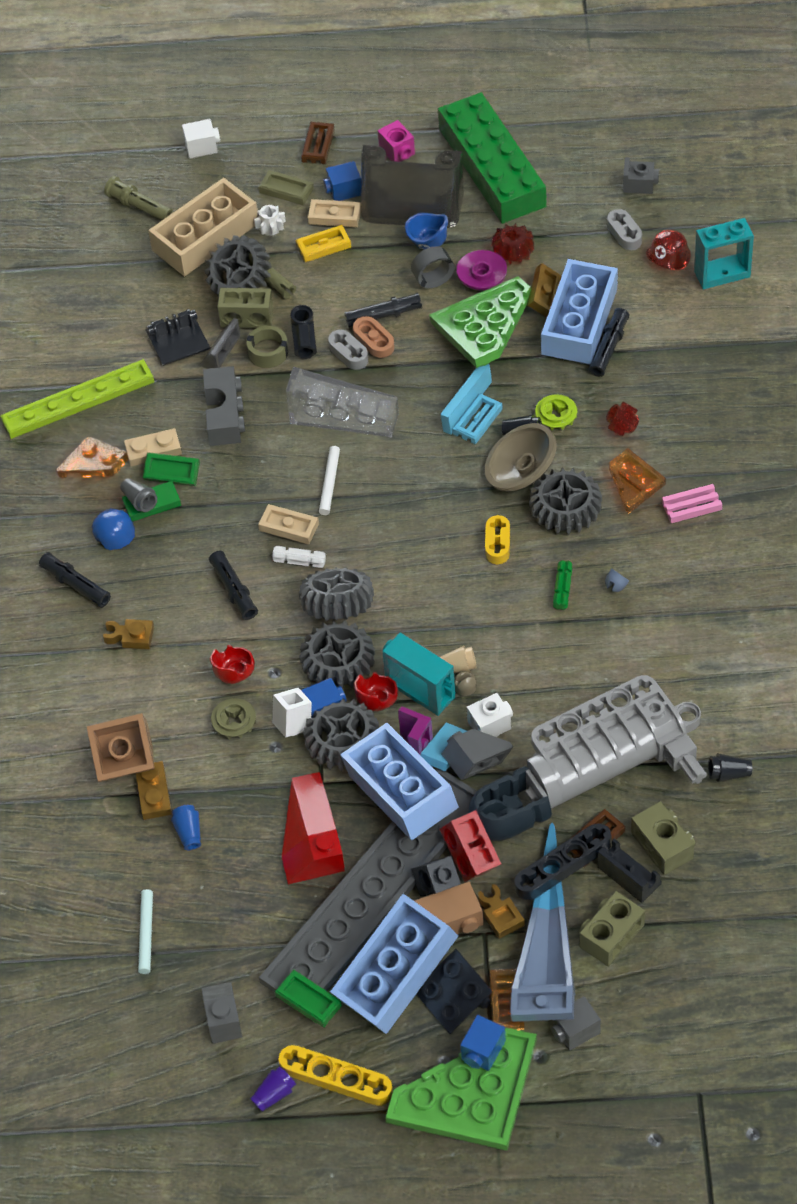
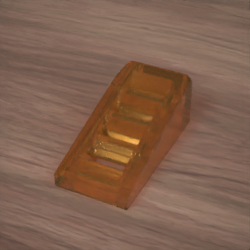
M517 969L490 970L489 982L490 988L493 991L491 994L493 1022L505 1028L524 1030V1021L500 1022L499 1016H511V1009L499 1010V1005H510L511 998L498 999V994L512 993V987L497 988V983L514 982Z

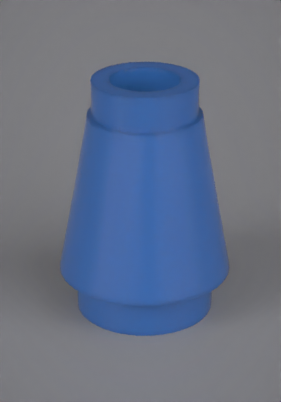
M183 805L175 808L172 811L173 817L171 822L184 849L194 850L201 846L199 812L195 810L193 805Z

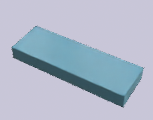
M490 364L476 368L440 415L443 432L452 435L453 428L477 396L480 393L483 394L492 383Z

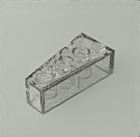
M297 367L292 368L286 388L290 424L385 437L393 436L399 414L397 396Z

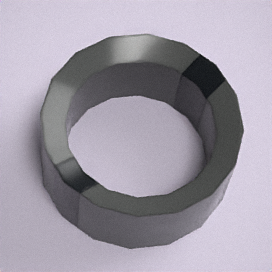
M439 246L423 250L413 259L411 264L412 273L418 283L424 288L441 286L450 279L455 270V264L444 248ZM442 260L436 269L423 273V270L429 264Z

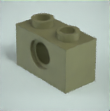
M660 801L631 818V833L663 875H666L694 858L695 840L688 830L684 831L678 824L676 814L671 809L667 810ZM667 835V836H669L670 838H666V839H665V838H661V837H659V836Z

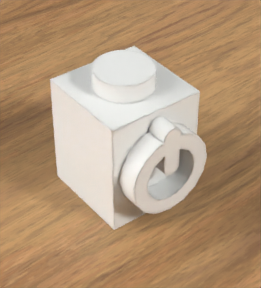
M497 693L467 706V720L472 729L495 737L511 729L512 709L507 701L503 702Z

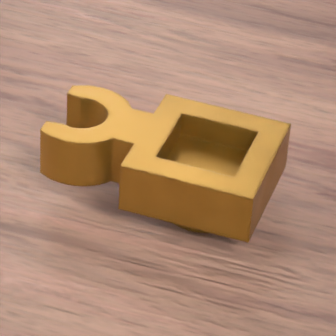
M126 619L124 626L119 625L115 621L106 622L107 631H114L112 634H103L106 644H116L121 641L123 648L150 650L154 630L153 621Z
M493 884L491 885V890L494 896L487 898L480 891L478 892V900L481 906L488 908L484 910V917L500 939L525 926V920L510 897L503 901L501 900L500 889L497 885Z

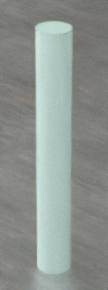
M151 890L141 891L138 972L141 974L150 973L153 906V891Z

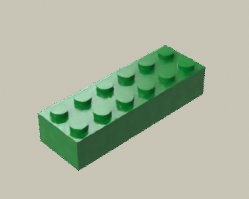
M482 92L438 108L439 130L501 224L546 208V185Z

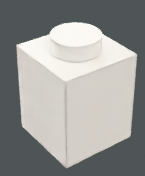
M211 119L182 125L189 159L218 153L216 143L220 142L218 128H213Z
M299 688L274 694L272 723L285 737L303 733L304 728H307L306 719L311 718L312 702Z

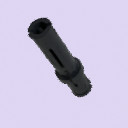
M415 293L401 298H396L395 296L391 297L390 301L348 312L345 311L348 328L353 326L358 318L365 316L377 320L393 315L399 317L401 313L422 309L420 295Z
M616 308L610 323L605 326L603 339L589 367V372L597 377L604 376L615 347L624 336L623 329L630 316L627 310Z
M221 550L215 551L209 556V562L228 591L230 602L236 605L244 620L254 618L258 614V609L249 596V589L247 586L242 585L236 572L227 560L225 553Z
M46 552L40 558L39 566L53 574L58 582L66 583L100 608L106 606L110 601V592L74 570L72 564L64 563L50 552Z

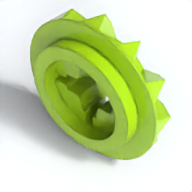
M549 395L538 402L535 414L536 417L541 418L542 425L549 426L552 431L558 427L564 430L566 425L572 426L574 419L577 418V406L567 396ZM553 408L560 413V417L552 414Z

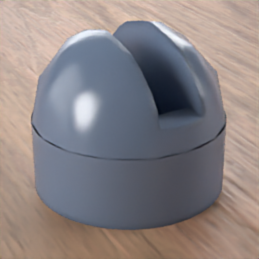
M612 568L605 578L607 588H610L614 583L612 592L622 591L629 582L628 579Z

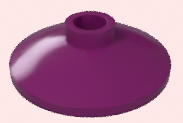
M489 250L472 251L459 260L456 269L457 276L461 283L469 288L486 290L499 285L505 279L507 264L495 252Z

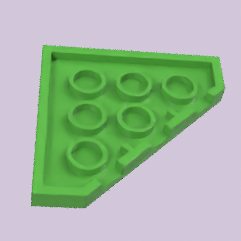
M517 276L430 314V322L476 368L488 365L491 361L500 358L529 301L531 288Z
M505 1028L506 1042L489 1071L481 1067L476 1069L469 1066L461 1059V1053H459V1057L445 1065L441 1063L421 1074V1078L414 1082L394 1089L386 1114V1123L508 1150L536 1045L537 1034Z

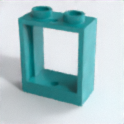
M745 218L696 230L694 273L703 290L751 277L754 235ZM737 243L735 255L708 261L710 249Z
M401 632L393 640L387 641L382 650L385 676H389L396 681L398 691L439 716L455 698L454 666Z

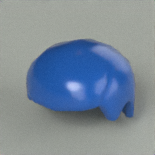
M111 508L101 512L94 519L92 533L96 541H100L105 549L114 550L121 549L130 544L135 537V527L126 512Z

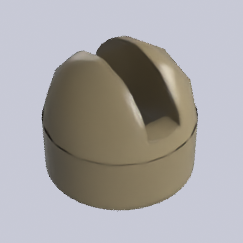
M462 671L456 675L454 679L455 691L462 696L473 694L477 688L475 676L468 671Z

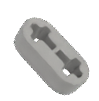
M616 209L611 211L607 217V227L610 233L623 249H638L642 245V231L625 210Z
M336 330L329 335L330 351L347 367L353 370H360L367 366L368 352L366 347L349 332Z

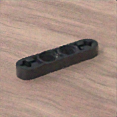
M600 823L593 824L520 871L514 879L518 897L524 900L537 898L596 859L598 851L602 847L609 850L612 845L609 827ZM574 849L583 852V855L579 858H570L567 854ZM549 865H556L560 868L554 874L544 871V868ZM523 883H527V884H529V885L533 884V886H532V887H530V886H528V885L523 886Z

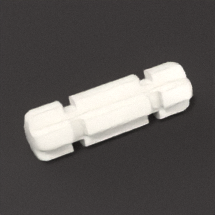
M275 546L272 554L273 561L284 563L286 560L288 564L303 566L313 564L312 567L323 568L326 562L325 553L320 551L311 553V550L297 548L286 550V547Z

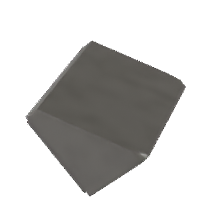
M234 318L225 327L202 361V367L207 369L221 367L240 338L238 319Z

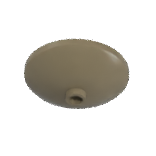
M531 423L519 426L505 434L494 445L486 459L485 476L488 482L500 491L520 490L536 482L548 470L556 453L557 442L552 431L545 425Z

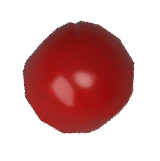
M228 645L225 651L218 652L215 649L210 656V663L215 676L226 684L242 682L251 676L255 668V660L251 651L244 647Z
M373 672L366 679L359 675L354 682L357 702L359 704L364 703L367 710H372V712L382 711L391 707L398 698L396 681L389 676L378 675L376 672Z

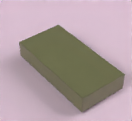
M271 170L267 172L259 185V193L300 205L305 204L314 189L313 182Z

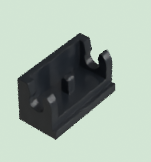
M613 839L609 851L605 847L598 851V868L643 903L662 884L660 874L655 870L652 873L620 848L619 841Z

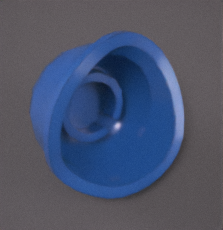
M418 213L406 221V234L421 249L441 246L447 238L448 217L444 214Z

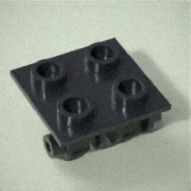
M186 309V311L178 313V318L175 314H172V320H169L168 316H166L165 321L164 319L152 321L150 325L146 326L145 331L163 366L211 349L196 320L198 317L195 310L190 311V309Z
M455 948L432 971L416 994L447 1032L451 1034L479 1006L483 1009L490 1006L492 1003L490 997L493 991Z

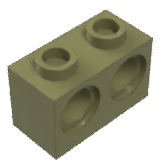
M220 288L218 313L221 327H226L234 318L238 319L239 328L272 326L274 308L271 289Z
M616 891L610 899L605 898L600 903L597 914L591 920L587 919L580 927V948L609 967L645 925V910ZM623 915L625 917L622 919H616L613 916ZM601 935L607 938L604 940H598L595 937Z

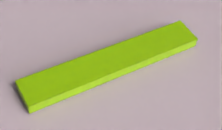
M142 359L0 415L1 420L12 439L154 383V377L146 362Z

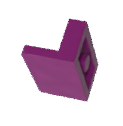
M401 706L398 710L400 736L421 756L422 751L433 739L431 718Z

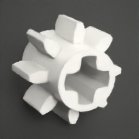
M263 206L258 211V218L254 219L255 228H261L262 235H276L280 230H284L283 223L286 222L285 213H279L278 206Z

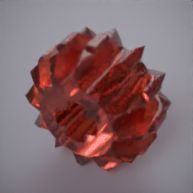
M505 223L504 228H497L495 235H493V252L499 254L510 265L516 261L521 264L523 259L529 260L534 250L532 231H528L525 225L518 227L516 223L513 226Z

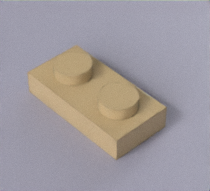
M311 199L308 223L312 225L358 227L361 203Z
M175 428L124 440L130 466L144 464L147 452L173 456L182 454Z
M268 504L258 526L261 532L310 544L319 525L318 517Z

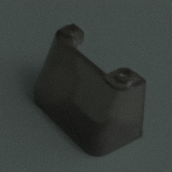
M363 145L361 153V217L364 221L375 224L405 226L406 221L410 217L418 213L446 215L448 217L447 228H452L458 224L464 195L462 151L449 150L440 152L436 156L435 164L386 161V151L382 147Z

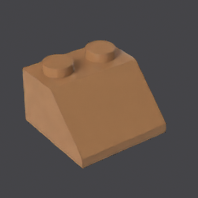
M142 713L87 726L98 782L155 769L148 722Z

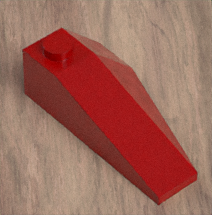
M320 772L295 777L291 781L282 849V862L288 884L345 871L339 837Z

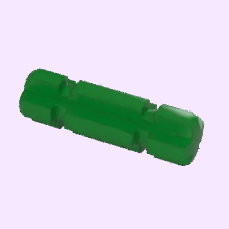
M561 560L558 562L553 597V607L556 610H565L568 607L573 569L571 561Z

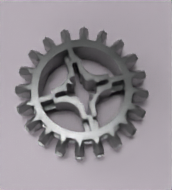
M233 235L232 241L224 238V245L216 244V252L209 251L212 259L205 261L209 268L205 269L204 272L208 276L206 279L207 284L211 286L210 288L213 293L218 294V297L220 288L267 287L264 279L271 277L267 271L272 268L271 263L268 261L270 256L265 252V247L259 244L256 239H250L244 235L239 238ZM249 254L253 256V267L249 265ZM224 271L227 272V284H225L223 280Z
M562 467L560 472H555L552 469L550 476L544 474L541 480H537L534 483V488H531L529 507L531 508L533 518L537 519L539 526L545 525L547 531L554 528L557 534L561 530H566L569 535L573 529L580 533L582 526L589 528L591 522H596L601 511L602 494L598 483H594L592 476L586 477L584 470L576 473L574 467L570 472L565 471Z
M337 567L335 569L326 568L325 571H316L315 574H310L306 579L302 580L299 591V599L303 611H306L309 616H315L316 619L325 618L326 621L329 619L337 621L342 618L347 620L351 616L357 617L358 613H365L366 609L371 607L374 596V588L372 587L370 577L366 576L364 572H358L357 569L348 570L347 567L343 569H338Z
M333 619L331 625L327 626L322 622L321 629L313 627L312 635L306 634L305 642L301 643L300 663H302L303 672L308 674L310 682L316 681V683L332 678L335 686L343 688V685L348 684L353 688L354 681L359 675L369 676L370 667H373L375 662V648L373 647L372 639L370 636H367L364 628L358 629L356 623L348 626L346 620L342 624H337Z
M343 698L340 703H332L329 706H324L321 711H314L313 718L311 715V718L306 719L307 728H304L303 731L305 747L309 750L312 759L317 758L320 766L327 763V767L331 770L337 765L342 772L345 765L340 754L377 730L379 722L374 717L372 710H367L364 703L357 706V702L354 699L350 703H346ZM358 726L364 731L362 737L357 735L356 729ZM323 731L327 733L328 740L326 742H323L320 738Z

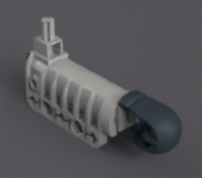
M646 675L638 676L534 728L531 734V744L536 753L532 758L527 759V767L523 766L513 771L512 776L505 775L479 789L470 801L468 813L477 811L490 841H503L532 828L535 822L542 823L550 819L552 808L653 757H656L658 762L665 759L673 771L681 768L692 784H699L707 774L696 760L697 747L687 733L699 726L701 710L692 702H684L674 707L652 677ZM642 685L644 688L649 687V692L645 693V691L643 690L639 691V686ZM619 697L625 699L627 704L623 707H616L611 701ZM592 710L595 713L599 712V717L589 716V712ZM691 712L695 715V719L684 721L680 714ZM572 722L577 725V729L567 732L562 729V725ZM539 736L549 737V742L539 741ZM526 790V795L531 801L525 807H523L522 802L517 796L519 792Z

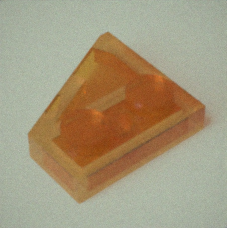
M88 436L56 471L61 478H67L68 473H80L81 477H113L129 460L126 451Z
M629 448L609 462V471L624 508L628 513L632 512L666 485V478Z

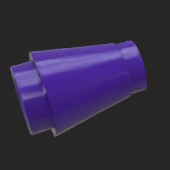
M279 1066L275 1071L272 1069L250 1099L263 1112L266 1108L293 1092L291 1089L296 1083Z

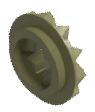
M232 698L222 701L212 712V727L219 736L224 735L229 740L231 737L236 736L242 738L243 734L251 733L253 725L256 724L255 709L249 702L243 699ZM239 716L240 723L232 722L229 724L228 717L236 718Z

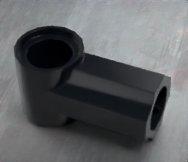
M298 305L290 313L295 356L301 359H310L313 355L317 354L313 311L309 306Z

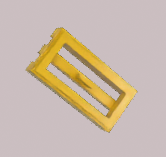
M339 225L296 239V246L300 250L304 262H308L351 248V241L343 225Z

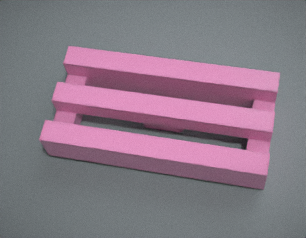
M713 484L662 497V505L670 523L722 510V502L718 500L719 496L715 492ZM712 501V503H708V504H704V505L697 506V505H699V504H703V503ZM687 508V509H685V510H682V511H678V512H674V513H673V511Z

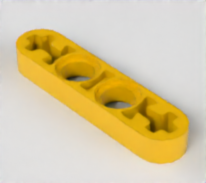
M295 1045L285 1047L279 1054L280 1067L292 1078L377 1106L385 1105L392 1097L391 1080L384 1074ZM294 1056H297L298 1062H294L292 1066H289L288 1060H292ZM324 1064L330 1068V1071L326 1076L318 1077L314 1075L313 1069L317 1065ZM304 1065L307 1066V1071H306V1072H305V1070H304ZM346 1074H354L359 1078L358 1082L350 1087L343 1085L341 1080ZM364 1079H367L368 1086L364 1085ZM383 1085L384 1091H380L378 1095L374 1094L373 1088Z

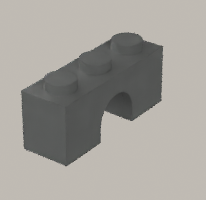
M234 366L203 369L207 406L221 405L218 408L206 409L210 446L241 443L240 432H245L244 416H239V412H244L242 396L237 395V392H242L241 377L235 376Z

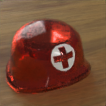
M672 229L662 230L657 233L646 252L647 258L651 262L670 270L684 269L689 264L691 256L685 236L681 232Z

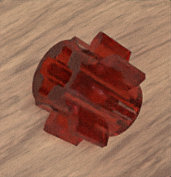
M624 401L621 403V406L618 404L613 405L606 416L607 422L610 423L608 429L620 436H623L625 432L628 434L632 433L639 424V417L635 415L638 409Z

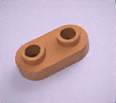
M365 316L358 318L354 322V337L373 356L384 358L393 353L395 348L394 338L377 320Z

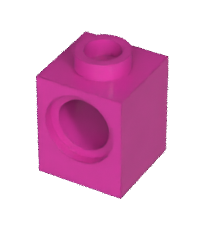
M398 120L377 130L379 148L394 164L408 159L415 154L414 137Z

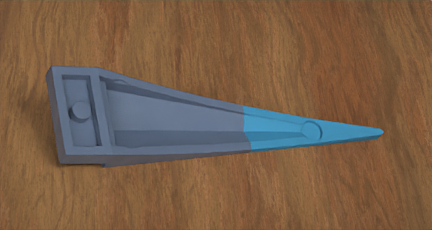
M553 823L549 826L544 856L557 848L556 831ZM549 865L544 868V871L554 874L560 868L556 865ZM562 881L534 899L524 946L512 986V1021L574 1019L575 989Z

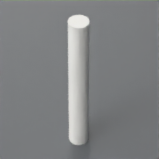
M331 446L329 449L319 508L321 515H328L330 513L340 448L337 446Z

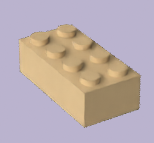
M222 178L148 230L152 251L185 277L206 260L210 259L212 256L209 251L216 252V244L224 245V238L232 241L233 235L241 237L255 227L254 219L258 218L257 203L228 180Z

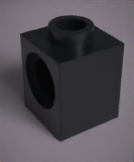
M451 856L411 868L420 897L436 894L461 884Z

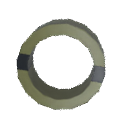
M261 326L251 331L247 337L248 357L254 365L261 368H272L279 366L286 360L289 350L285 332L280 328ZM266 339H272L281 344L279 348L272 352H260L254 348L257 343Z

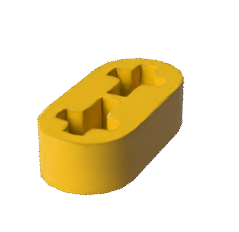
M500 515L492 516L486 522L485 555L486 559L492 564H503L510 556V523L506 517ZM496 527H501L500 535H495ZM495 545H500V553H494Z

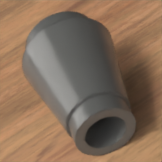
M127 478L121 483L120 490L137 511L148 512L155 507L157 495L154 489L131 478Z

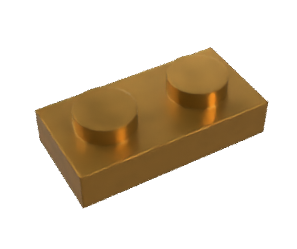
M543 263L538 265L534 273L528 306L543 316L548 317L562 275Z
M163 761L154 762L155 769L136 773L144 820L172 815Z

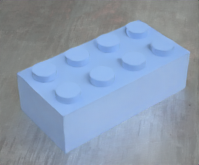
M571 259L567 260L541 333V355L592 364L617 291L618 268Z
M385 723L340 754L351 779L411 840L459 808L451 785L388 723Z
M402 894L330 992L387 1034L455 942L458 935L450 926L405 894Z

